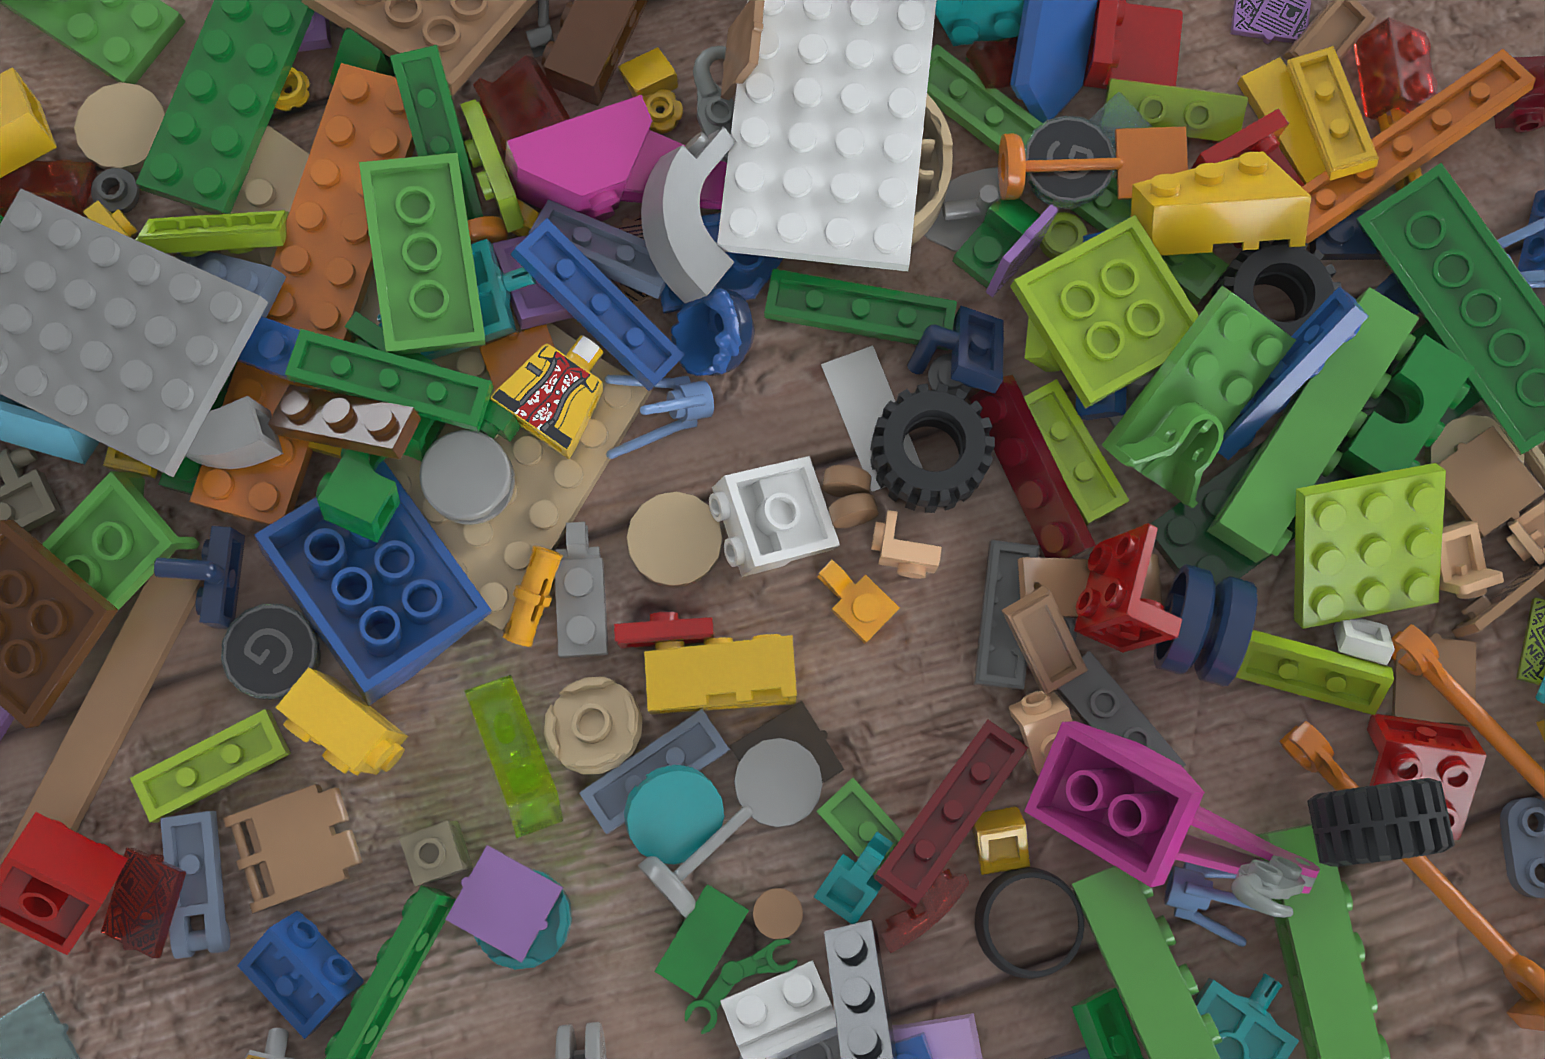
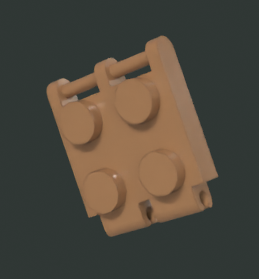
M314 784L223 818L225 827L232 829L241 858L236 861L238 870L245 871L254 902L249 904L252 914L350 879L347 869L363 863L353 830H346L338 834L335 832L334 826L349 821L340 789L336 787L322 791L321 785ZM243 823H246L255 854L250 855L241 826ZM259 865L268 897L266 898L263 897L254 868Z

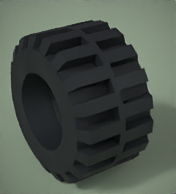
M1288 239L1275 240L1272 244L1269 241H1259V249L1242 250L1219 277L1220 279L1214 285L1211 295L1214 296L1221 286L1227 288L1292 336L1339 286L1341 288L1342 286L1341 282L1332 281L1331 278L1337 272L1332 264L1326 267L1320 260L1325 255L1316 249L1311 254L1305 250L1307 243L1302 247H1289ZM1256 285H1271L1285 292L1294 305L1295 321L1279 322L1267 317L1255 302L1253 287Z
M928 383L917 385L914 393H910L908 389L900 392L895 402L890 400L884 407L882 416L878 417L870 447V450H872L870 462L872 470L876 469L877 472L876 481L880 488L886 486L889 489L888 497L895 502L898 498L907 502L905 508L913 511L916 506L925 507V513H935L937 507H944L946 511L954 508L960 500L966 501L974 490L979 487L993 459L991 453L995 447V439L989 436L992 428L989 417L982 419L980 416L983 407L977 401L971 405L967 403L965 399L968 393L958 389L956 395L947 393L948 385L938 383L936 390H929ZM920 427H935L943 430L951 436L957 446L959 457L956 464L949 469L937 472L919 468L911 462L905 453L903 442L906 435Z
M1424 778L1319 793L1307 800L1319 863L1331 867L1445 852L1455 845L1441 781Z

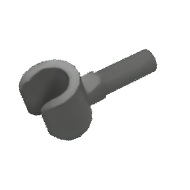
M538 0L537 21L539 27L526 31L534 58L542 56L548 42L554 41L549 21V0Z

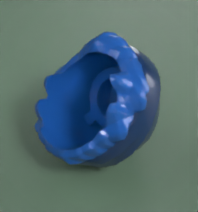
M713 288L707 296L683 303L682 310L677 313L679 322L671 327L672 343L684 354L678 362L688 374L695 376H716L734 370L741 364L745 355L749 352L755 333L751 310L746 300L737 292L723 288Z

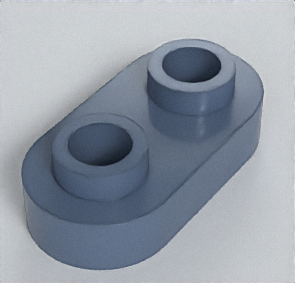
M1532 797L1514 799L1504 806L1500 815L1507 876L1510 884L1518 893L1532 898H1545V878L1540 882L1535 876V868L1538 864H1541L1545 869V801ZM1530 814L1535 815L1538 819V827L1535 831H1532L1527 824Z

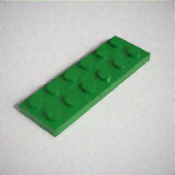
M214 0L135 184L142 191L209 213L231 214L315 11L303 4L301 0Z
M1440 163L1356 218V223L1441 344L1475 366L1467 381L1518 454L1522 455L1545 441V306L1444 165Z

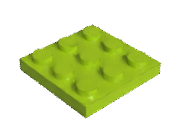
M1136 215L1014 279L1010 285L1085 409L1160 368L1199 316Z
M1436 463L1296 488L1294 621L1302 629L1439 602L1446 470Z

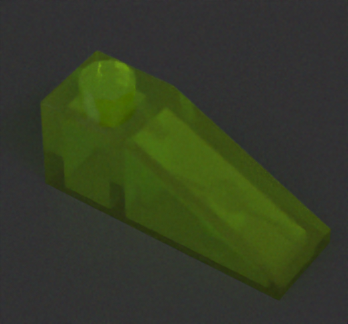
M508 675L465 690L470 710L516 839L564 821L557 789L512 676Z

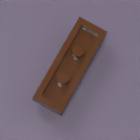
M289 384L268 425L279 436L401 460L421 418L414 407Z

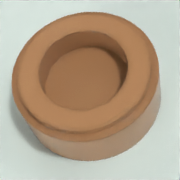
M834 465L825 470L822 489L830 495L841 498L856 493L870 494L872 477L866 470L859 467Z
M856 493L842 497L833 502L828 509L835 528L858 526L871 521L879 514L875 498L869 493Z
M772 888L762 893L757 899L753 909V918L756 927L762 934L772 939H784L793 935L800 927L803 919V909L799 899L791 891L783 888Z

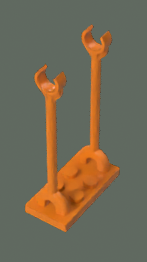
M1412 624L1403 632L1399 630L1391 638L1395 648L1391 659L1396 661V653L1401 649L1405 650L1407 653L1398 663L1408 673L1415 676L1422 675L1545 799V770L1442 667L1438 660L1440 657L1439 652L1427 635ZM1305 721L1299 727L1296 725L1279 741L1286 752L1298 764L1310 772H1318L1335 791L1359 787L1333 760V748L1326 738L1309 722ZM1426 856L1401 859L1502 965L1505 977L1522 996L1506 1013L1522 1029L1545 1031V970L1532 960L1520 955Z

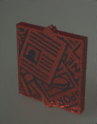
M126 847L124 857L128 858V861L116 880L101 933L123 943L124 950H137L151 958H161L187 871L164 862L163 855H149L136 848Z

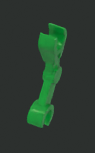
M787 938L775 939L752 956L738 961L731 960L726 962L722 967L721 974L704 998L693 1000L688 1005L685 1011V1022L690 1018L695 1008L705 1007L710 1011L711 1019L704 1026L701 1034L710 1032L718 1020L717 1009L721 1005L720 1001L726 998L733 986L740 982L741 979L757 973L788 972L793 969L798 962L797 959L791 960L786 964H778L774 961L772 955L776 947L789 944L791 940Z

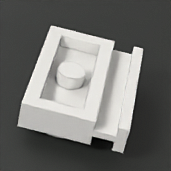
M813 960L720 1001L743 1059H783L838 1035L835 1012Z

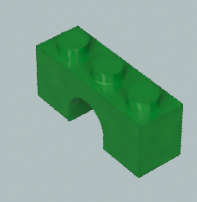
M1423 335L1413 343L1406 355L1398 361L1390 373L1392 377L1385 387L1402 400L1406 409L1405 422L1403 424L1394 423L1375 411L1366 417L1356 434L1352 438H1347L1339 450L1343 455L1338 465L1356 477L1420 466V462L1415 459L1423 446L1429 448L1444 430L1446 424L1441 422L1440 419L1448 407L1452 410L1455 409L1467 395L1471 386L1465 383L1475 366L1427 335Z
M420 416L421 420L403 455L422 462L425 453L437 440L446 423ZM342 448L341 460L334 472H327L317 488L316 498L322 516L328 522L377 543L400 504L396 482L375 472L378 465L388 457Z

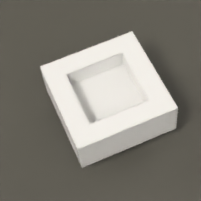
M1363 618L1342 620L1335 623L1333 630L1339 652L1359 659L1388 665L1395 648L1387 625Z

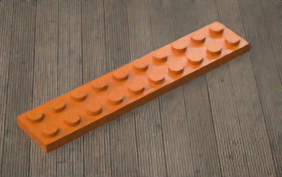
M341 63L286 220L287 238L283 246H277L271 267L284 274L286 279L266 318L298 330L301 328L350 342L352 335L344 326L355 311L360 313L374 271L359 162L412 157L415 149L396 77ZM237 362L222 406L249 396L270 410L271 415H273L289 384L323 391L328 390L298 382L294 383ZM278 435L283 454L265 462L237 469H219L202 465L189 502L197 506L269 526L294 510L313 450L308 447L309 441Z

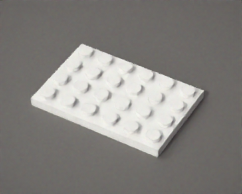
M765 0L762 22L764 26L761 33L758 65L743 84L737 83L731 128V136L736 142L728 152L717 245L724 252L908 271L936 0Z

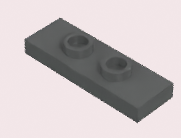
M997 540L989 542L974 685L1024 690L1027 662L1001 610L1021 599L1018 559L1022 557L1038 558L1039 546Z
M1091 651L1084 654L1082 659L1088 671L1056 689L1083 723L1138 742L1184 767L1186 764Z

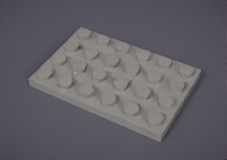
M20 189L0 224V394L174 477L268 302L260 295Z

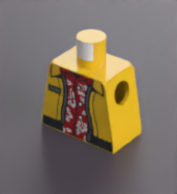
M582 335L579 336L566 356L546 343L508 378L490 398L493 402L512 413L521 427L570 459L603 392L602 381L590 373V371L604 352L593 341Z

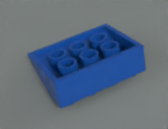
M384 460L378 465L375 472L396 482L400 504L377 543L324 520L316 497L254 534L262 555L368 706L411 679L492 611Z

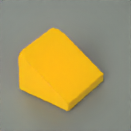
M658 47L618 66V70L633 97L638 95L644 97L650 93H656L659 89L672 91L678 88L677 74Z
M1010 807L983 812L972 827L981 874L1030 867L1026 823L1019 808Z

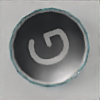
M1061 116L1047 120L1032 132L1024 147L1026 161L1116 158L1111 139L1100 126L1085 118L1074 116ZM1115 170L1026 172L1025 177L1031 186L1030 190L1038 199L1049 205L1052 204L1054 207L1074 209L1082 207L1085 203L1096 200L1103 195Z
M260 604L245 610L230 624L222 640L221 662L225 674L239 691L260 700L281 699L289 692L308 667L314 670L318 669L321 663L319 635L303 613L286 605Z

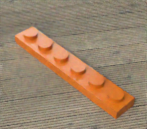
M1501 49L1372 138V143L1379 157L1377 167L1331 181L1327 172L1324 171L1302 186L1311 195L1305 243L1309 244L1533 89L1536 78L1507 51Z

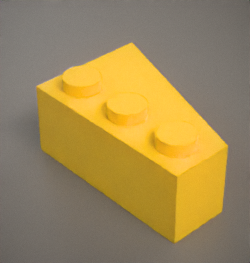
M1263 151L1247 152L1238 158L1218 163H1203L1194 169L1174 174H1159L1150 180L1132 184L1131 217L1136 215L1161 256L1212 252L1213 244L1242 242L1243 250L1259 249V241L1288 239L1289 247L1305 246L1311 195Z
M764 634L753 636L752 640L734 642L733 638H710L704 640V645L689 647L684 646V641H665L655 643V650L644 651L647 709L651 715L695 712L701 709L710 711L796 704L797 688L793 635Z

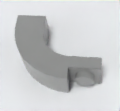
M724 127L707 136L700 132L685 146L682 145L661 156L652 169L644 189L641 218L647 250L662 279L684 303L707 296L734 263L710 236L704 226L700 213V193L705 179L736 142Z
M246 396L220 408L210 410L185 457L208 467L237 469L265 462L283 454L278 435L268 425L272 417L271 411L249 396Z

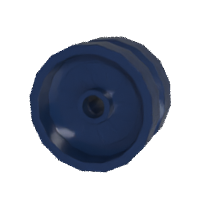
M1188 564L1183 565L1176 574L1164 603V611L1182 619L1178 638L1155 644V667L1181 675L1186 673L1194 664L1200 681L1222 687L1229 686L1236 677L1244 660L1251 639L1258 602L1255 584L1228 576L1215 587V581L1210 570Z

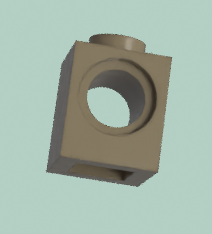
M447 820L399 837L414 886L428 885L473 868L458 821Z

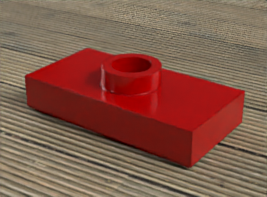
M677 612L650 614V621L614 624L615 642L621 649L654 647L655 643L665 641H684V644L704 643L705 639L715 638L712 617L679 619Z

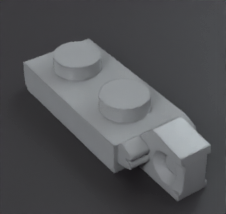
M585 522L566 523L567 549H556V552L563 555L555 574L558 656L560 658L608 655L604 560L600 555V547H589L588 526H586Z

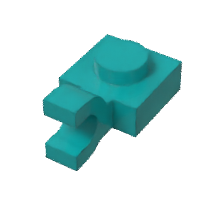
M876 832L856 862L842 854L813 897L850 924H856L883 886L874 879L873 873L884 859L893 842L879 832Z

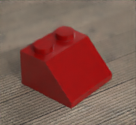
M35 812L0 866V923L68 956L103 904L128 858L114 852L105 844L97 843L69 829L58 820L50 819Z

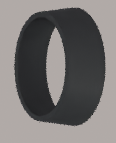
M1026 867L1009 870L999 875L984 889L975 910V933L983 953L997 968L1015 977L1033 979L1055 973L1073 959L1082 943L1084 917L1075 894L1059 877L1042 869ZM1040 878L1058 885L1069 895L1076 908L1078 931L1075 943L1063 961L1046 970L1030 971L1012 965L999 954L990 936L989 914L994 900L1005 887L1021 879Z

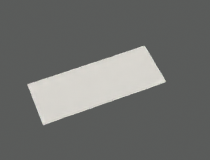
M873 346L823 363L821 366L862 469L866 470L872 477L870 489L873 492L882 488H880L876 481V469L872 470L871 441L878 417L882 416L883 409L890 400L895 402L875 349ZM908 433L903 442L905 453L912 463L923 469Z

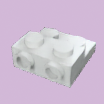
M810 456L725 475L712 487L714 493L709 497L710 511L717 522H724L729 537L724 542L725 556L732 567H739L742 577L783 567L790 561L828 552L840 545Z

